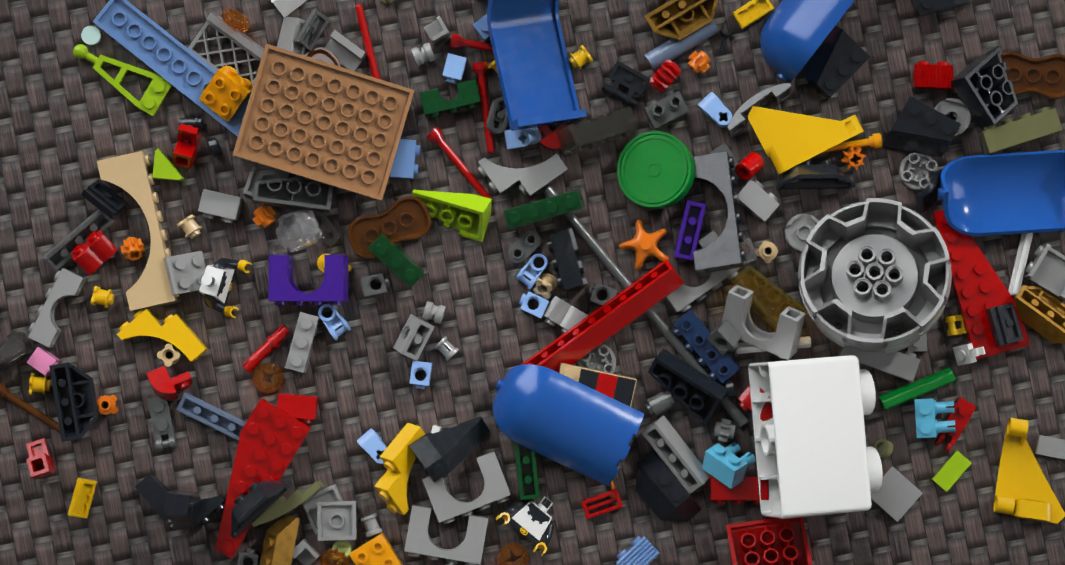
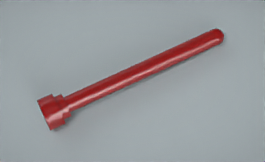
M357 4L355 9L371 75L374 78L380 79L363 6Z
M452 33L450 49L457 50V48L468 47L493 51L491 43L466 40L460 37L459 34Z
M477 62L473 63L472 67L475 75H478L487 152L492 154L495 151L493 134L486 127L490 111L485 78L488 63Z
M438 127L432 130L426 136L429 141L439 145L480 196L492 199L489 193L443 140V132Z

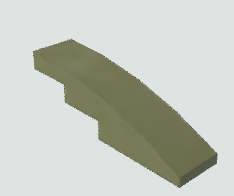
M321 480L316 481L306 492L301 488L297 489L288 499L284 496L279 497L252 525L255 527L296 510L312 499L325 485Z

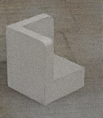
M440 16L436 17L437 20L424 27L433 45L450 36Z
M303 539L294 548L293 558H297L303 565H311L321 554L306 539Z

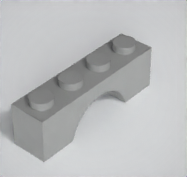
M65 268L56 273L54 277L56 282L53 288L50 287L45 296L47 300L38 309V318L36 322L31 324L28 330L30 333L28 338L53 348L61 332V329L55 322V308L62 299L69 296H79L87 280L86 278Z

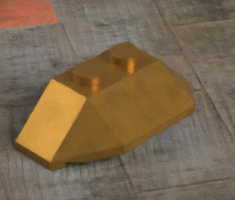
M670 0L644 17L654 33L680 41L713 21L718 0Z
M1021 286L1014 299L1020 320L1050 342L1065 344V304L1042 287Z
M285 515L265 530L259 565L292 564L300 518Z

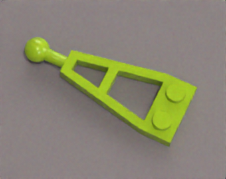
M78 44L73 48L75 58L86 59L93 63V68L136 107L153 117L173 86L161 76L103 55H100L98 58L89 53L87 47L83 44ZM104 62L121 68L115 80L101 68ZM128 70L152 79L140 101L120 85Z

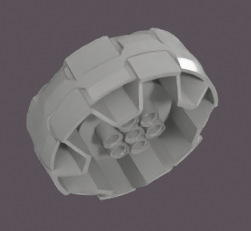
M867 198L866 202L854 203L835 211L831 215L827 214L813 228L800 256L798 282L800 295L808 315L815 322L816 327L828 339L843 348L848 346L854 350L865 352L884 351L886 354L913 345L919 341L920 336L926 334L936 324L944 311L950 295L952 269L946 244L940 232L929 221L915 211L902 206L901 202L882 198ZM870 253L872 258L866 260L862 258V255ZM885 255H889L892 258V260L890 262H884L881 258ZM858 268L860 273L853 275L850 273V270ZM872 270H877L880 275L872 277L869 273ZM891 273H897L900 277L896 280H893L889 277V275ZM860 285H865L868 290L860 292L857 288ZM879 288H885L888 292L884 295H880L877 293V290ZM840 324L842 328L836 329L835 326ZM899 332L901 335L895 337L893 334Z

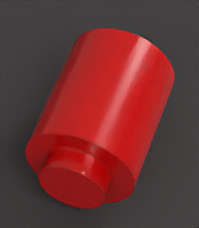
M755 152L749 153L736 165V174L743 180L751 179L764 166L763 158Z

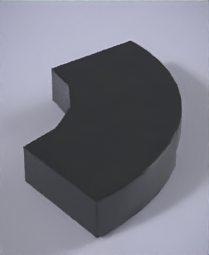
M943 169L934 171L928 186L918 194L916 212L921 214L936 204L938 188H941V173Z

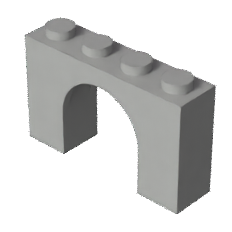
M713 230L700 239L697 244L703 249L716 241L718 236ZM739 268L711 272L708 280L703 285L689 287L683 284L665 298L675 312L681 311L683 313L691 307L690 303L696 299L699 302L707 296L705 292L710 289L715 291L722 286V280L725 278L730 280L738 274L737 270Z
M735 285L728 292L722 323L727 320L742 335L740 340H743L745 343L752 344L763 351H768L782 359L789 360L797 352L806 313L788 306L779 316L776 332L763 331L754 324L750 315L754 291Z
M495 451L476 458L484 477L485 485L481 495L473 501L462 502L455 499L449 493L443 477L436 482H433L429 477L422 479L439 523L443 521L444 524L455 521L454 517L460 514L462 517L473 514L472 510L478 507L480 510L491 507L490 503L496 500L498 503L509 500L508 496L511 495Z
M412 505L404 550L408 552L409 556L419 557L422 554L427 555V559L438 560L440 557L446 558L448 563L457 564L458 561H463L465 565H481L489 517L470 514L464 541L455 548L443 549L435 545L429 536L432 507Z

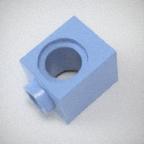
M448 53L442 74L443 78H446V82L452 84L462 82L467 58Z
M529 291L527 295L523 293L519 304L522 305L521 310L540 319L549 303L548 300ZM530 299L538 301L539 306L537 309L531 310L528 308L527 303Z
M412 362L410 384H414L413 388L425 389V386H430L433 363ZM420 369L426 372V378L423 381H419L416 378V372Z

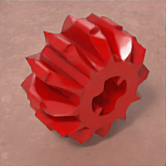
M666 60L650 78V83L659 92H664L680 75L681 69L675 62Z

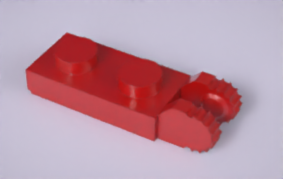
M958 397L953 406L955 413H949L945 420H955L954 426L947 427H956V432L939 433L934 444L939 446L945 435L948 434L951 438L945 446V451L949 452L960 437L977 406Z

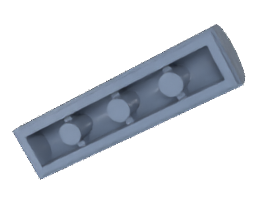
M712 21L680 41L671 38L645 54L644 57L654 72L666 60L673 61L717 34L719 30L715 22Z
M186 392L183 394L176 409L238 441L241 430L246 424L245 421Z

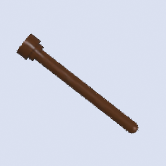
M0 381V398H6L60 433L58 422L9 392V389L6 388L7 385Z

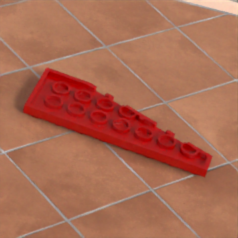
M943 210L933 212L932 216L935 226L940 232L949 253L952 285L969 343H972L973 349L983 346L986 354L976 356V360L1030 345L1024 322L1019 318L1015 300L973 238L954 230L947 223ZM1013 303L1023 340L996 347L986 309Z
M263 398L256 405L240 433L215 550L231 559L255 521L253 520L233 539L231 536L232 508L235 505L234 500L241 494L245 496L250 492L248 488L255 481L260 483L263 479L280 480L311 429L308 425Z

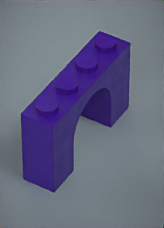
M269 255L268 301L275 302V305H286V302H293V305H305V302H312V305H323V302H330V305H342V302H348L349 256L325 255L324 280L321 286L311 293H304L297 288L293 280V256Z

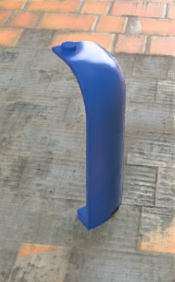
M782 0L764 23L760 35L762 56L767 65L778 74L777 78L784 83L792 82L854 0Z
M1065 150L972 155L951 161L942 170L941 188H938V199L942 200L943 212L947 223L957 232L969 236L1065 231Z
M525 364L515 366L506 373L503 380L499 378L495 386L497 393L493 401V415L498 427L509 439L607 486L610 485L619 470L617 466L620 461L624 460L630 450L628 445L633 435L636 436L644 417V413L552 369L539 365Z

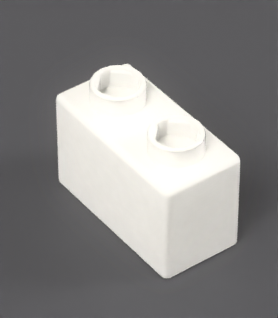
M855 355L750 363L748 371L761 514L768 517L787 519L869 510L872 505L871 493H876L880 490L883 479L879 453L874 447L866 446L864 415H870L873 412L876 402L875 385L870 372L866 369H860L859 359ZM771 401L773 417L767 421H762L760 419L762 408L765 402ZM769 479V500H761L760 480Z

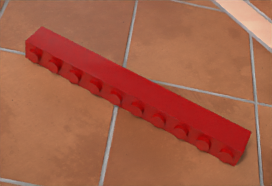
M665 259L521 365H539L559 373L561 363L572 365L585 357L594 348L600 346L605 340L615 335L634 319L647 312L656 303L662 301L667 295L677 290L684 284V281L671 263Z

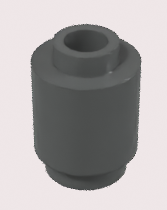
M662 391L647 399L648 404L645 406L649 414H654L656 417L671 409L675 402L669 391Z

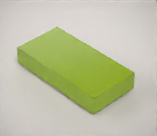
M956 450L931 479L947 492L970 466L971 462Z

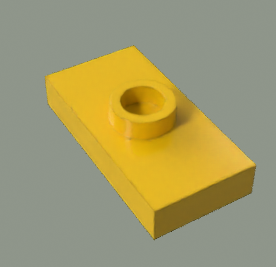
M752 0L734 11L732 15L740 28L744 29L775 8L769 0Z
M77 478L68 511L69 516L87 519L97 481Z

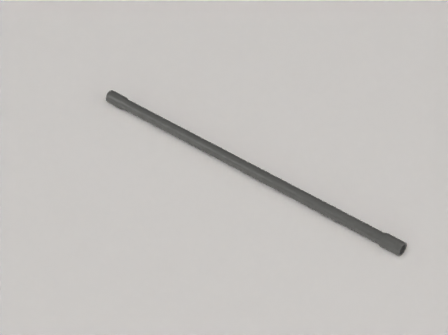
M552 186L543 192L546 198L558 195ZM573 212L562 214L624 289L632 284L631 281ZM652 307L645 312L647 317L684 361L711 378ZM725 395L721 405L740 428L748 422V419Z

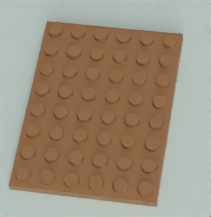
M266 44L232 156L382 201L414 90Z

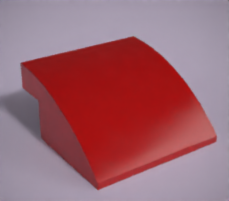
M803 517L787 519L768 518L726 525L731 565H813Z

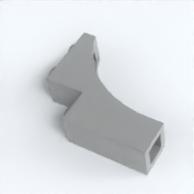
M558 154L538 165L518 169L496 165L485 157L478 162L480 165L478 170L483 177L488 176L491 181L489 183L490 187L495 193L498 191L500 195L520 182L521 184L518 187L524 195L528 194L531 197L568 171Z

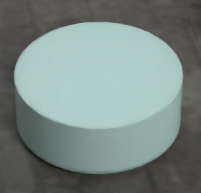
M87 26L83 29L81 37L87 45L94 46L101 41L102 34L95 26Z

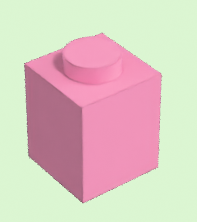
M37 347L26 363L43 375L50 376L49 366L58 364L60 359L43 347Z

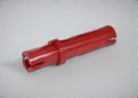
M282 324L275 333L267 337V340L242 366L251 373L275 348L280 346L279 344L291 334V331Z

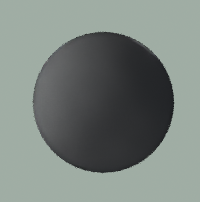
M214 137L208 139L214 157L220 156L222 152L217 139Z
M727 379L725 386L728 389V398H735L736 393L733 380Z

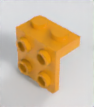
M226 65L217 70L201 94L200 101L225 121H230L245 98L250 96L253 88L252 82L238 75L233 67Z

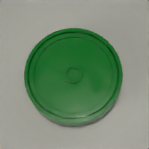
M661 131L646 132L632 139L623 149L617 165V178L624 194L631 201L648 209H665L681 201L689 192L695 176V163L688 147L675 136Z

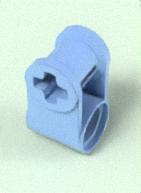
M710 92L697 104L702 112L710 117L717 126L724 128L729 125L732 113L713 92ZM720 114L722 116H724L725 114L727 115V122H725L724 120L721 122L719 121Z
M537 127L514 131L510 129L504 130L507 149L536 144L541 139V133Z
M542 254L532 256L517 274L515 280H520L528 286L527 289L531 290L535 281L540 278V275L547 267V258ZM536 257L544 259L543 267L536 268L533 261Z
M324 304L319 308L318 315L335 340H338V337L345 331L351 330L349 324L333 305ZM325 307H329L333 311L330 318H325L322 314Z
M370 428L357 442L374 461L384 464L382 459L378 458L380 456L378 452H384L387 446L380 436Z

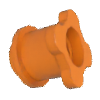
M115 395L100 396L97 400L99 413L102 415L117 413V397ZM106 401L109 404L108 408L104 407Z

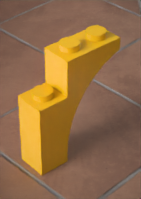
M141 309L134 315L135 319L130 323L128 321L119 328L120 332L117 333L121 340L138 336H153L163 339L181 350L191 362L197 360L208 350L178 314L174 316L172 314L163 320L165 324L162 325L149 309Z
M410 423L404 426L380 455L387 471L374 486L379 492L378 496L386 502L387 509L394 514L397 512L405 515L409 510L407 504V483L412 465L416 459L409 445L425 434L420 426Z

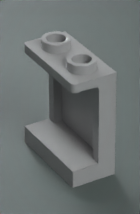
M1048 243L1043 246L1040 245L1034 254L1036 255L1035 260L1029 262L1025 268L1027 273L1024 277L1065 301V256L1051 248V245Z

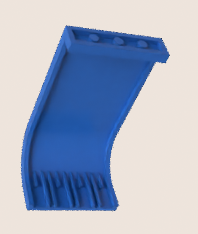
M488 0V31L510 130L574 122L587 117L586 110H580L559 20V0Z

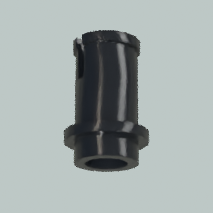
M196 116V118L179 119V125H190L199 128V131L204 128V120L199 116Z

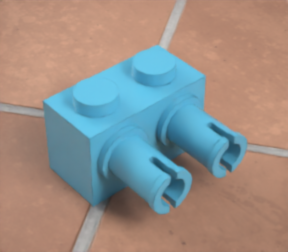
M934 398L914 399L917 438L936 437L938 433L956 432V427H947L954 426L955 420L937 421L935 419V416L939 413H955L954 408H946L947 406H954V401L936 402Z
M732 442L725 448L717 443L705 451L702 469L732 489L744 480L746 467L755 462V456L751 452H747L742 457H737L736 454L740 453L741 449L736 442Z

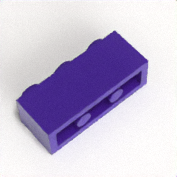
M686 201L673 258L693 261V252L696 251L706 204Z

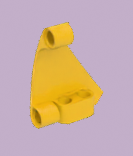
M752 106L748 115V119L767 156L771 158L778 174H782L794 166L864 132L856 115L838 121Z
M1009 418L1000 457L993 511L995 513L1014 515L1017 518L1058 524L1065 517V512L1026 440L1029 420Z

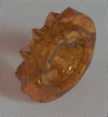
M225 9L221 15L223 21L228 26L240 32H247L251 26L247 17L239 11Z
M274 363L260 364L253 373L254 386L264 393L277 391L283 383L282 370ZM264 372L268 375L275 373L271 378V383L268 381L261 383L265 378Z
M509 543L501 548L498 555L499 565H514L512 561H505L511 557L510 550H512L515 556L522 555V557L516 560V565L528 564V552L521 544Z
M338 548L336 550L329 549L320 558L321 565H332L336 559L339 560V563L334 565H351L349 563L350 558L345 556V552H339Z

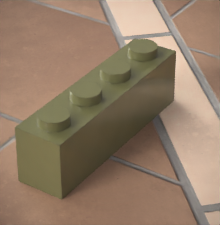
M1049 107L1037 110L1038 114L1032 116L1031 113L1019 116L1020 120L1014 122L1011 118L1002 121L1001 126L995 127V125L984 127V131L979 133L985 154L988 155L1063 130L1056 108L1050 110Z

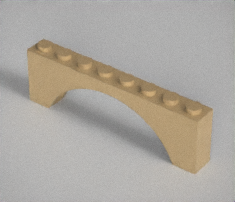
M139 151L97 161L101 180L113 183L128 192L140 205L149 225L151 246L148 262L138 281L126 292L130 311H138L177 302V297L180 294L172 296L164 258L171 256L169 248H166L165 244L167 234L165 229L162 230L161 226L163 216L161 210L158 211L157 208L159 198L152 186L155 184V180L152 178L153 174H150L148 166H151L149 155Z

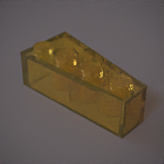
M750 265L743 268L736 276L730 279L734 285L754 291L751 306L773 332L777 330L780 314L788 306L806 313L805 319L809 316L805 307L799 304L797 300L791 298L781 288L775 286L769 279Z

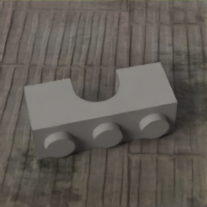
M300 312L285 368L306 373L311 356V346L318 330L320 317Z

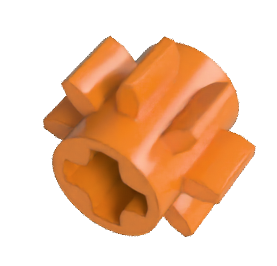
M702 50L699 53L694 51L688 57L690 61L687 65L695 74L698 72L703 74L710 68L708 63L711 60Z
M849 146V150L846 152L842 151L844 158L841 161L847 163L845 168L850 169L852 166L853 169L858 170L857 166L864 165L862 161L866 155L860 154L861 148L857 147L854 151V148Z
M262 205L253 212L256 217L252 220L258 227L262 225L264 228H267L276 221L274 215L277 213L271 206L267 208L265 205Z
M135 237L123 240L124 246H120L124 258L129 260H138L142 257L141 252L146 251L141 239Z

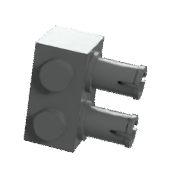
M672 90L664 94L663 99L659 101L654 99L646 103L647 107L644 108V112L653 130L688 114L689 110L679 91L674 93Z

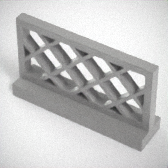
M210 13L206 18L207 21L188 49L216 71L220 69L218 68L219 66L224 67L225 65L235 64L237 74L240 76L250 75L253 86L255 81L254 74H257V72H253L251 61H261L264 48L216 13ZM209 25L215 28L217 37L207 39L206 30ZM222 38L231 40V49L222 50ZM217 39L219 51L209 52L208 41ZM198 42H204L206 53L199 54L194 50ZM236 50H245L247 60L238 61ZM233 51L234 62L225 63L223 52ZM220 53L221 64L214 65L211 63L210 54ZM248 62L250 73L240 74L238 63Z

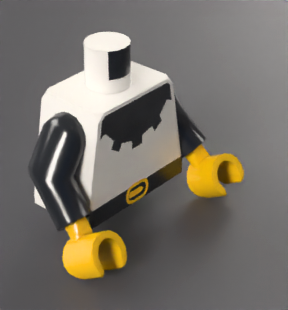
M220 258L213 265H207L199 292L204 295L207 307L221 313L224 312L226 317L236 318L231 312L232 310L239 311V309L234 306H225V304H227L236 269L238 268L240 271L250 273L249 270L245 269V266L247 264L252 265V263L246 260L238 262V260Z
M544 496L538 505L532 500H522L513 503L504 513L496 517V520L500 517L504 519V523L501 526L510 523L536 545L533 549L534 553L537 549H541L542 557L547 551L554 526L551 520L552 517L547 513L553 505L548 498Z

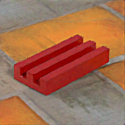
M617 488L581 500L587 519L623 507ZM615 494V497L586 506L587 503ZM611 502H618V504L595 511L593 513L589 514L588 512L591 509L609 504Z

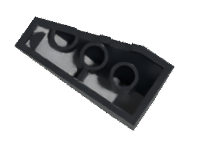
M477 417L452 428L446 427L442 431L433 434L431 432L424 434L409 446L425 474L433 482H436L457 466L490 431L483 418Z

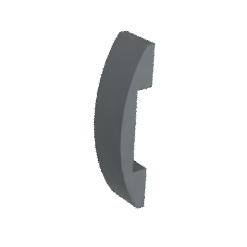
M790 83L775 85L762 90L748 99L732 117L727 127L729 135L733 137L747 127L745 119L748 117L752 106L763 107L773 99L777 104L781 103L793 94L792 85Z

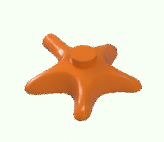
M637 220L635 237L619 244V248L635 251L636 270H641L648 256H655L663 262L665 259L668 260L669 257L658 249L657 243L667 234V230L660 229L653 233H646L642 221Z

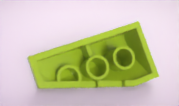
M424 190L412 191V196L419 198L425 204L430 218L436 217L443 221L444 226L455 228L460 231L458 234L479 242L483 241L491 216L492 199L475 194Z

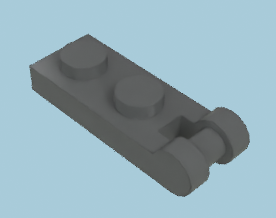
M159 397L147 399L157 451H163L164 448L171 447V449L177 448L169 401ZM168 434L169 440L163 441L162 435Z

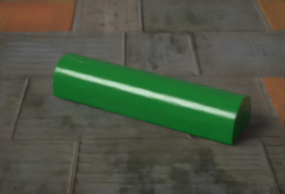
M947 367L880 395L878 400L882 410L886 411L953 383L956 378L951 368Z

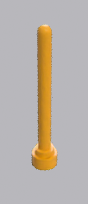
M875 133L867 139L842 142L822 153L849 149V146L853 148L865 146L874 147V149L882 148L881 134Z

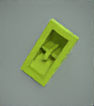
M156 149L152 178L183 182L185 178L160 149Z

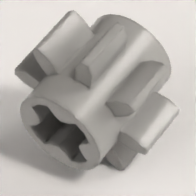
M721 418V422L716 421L713 436H718V441L727 442L728 439H733L735 425L731 424V420Z

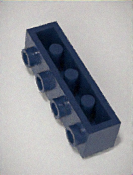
M691 309L672 324L674 326L673 332L678 338H684L686 348L691 353L695 352L698 355L697 361L703 368L708 367L711 371L709 375L714 381L723 383L740 369L727 352L722 355L706 339L711 333Z

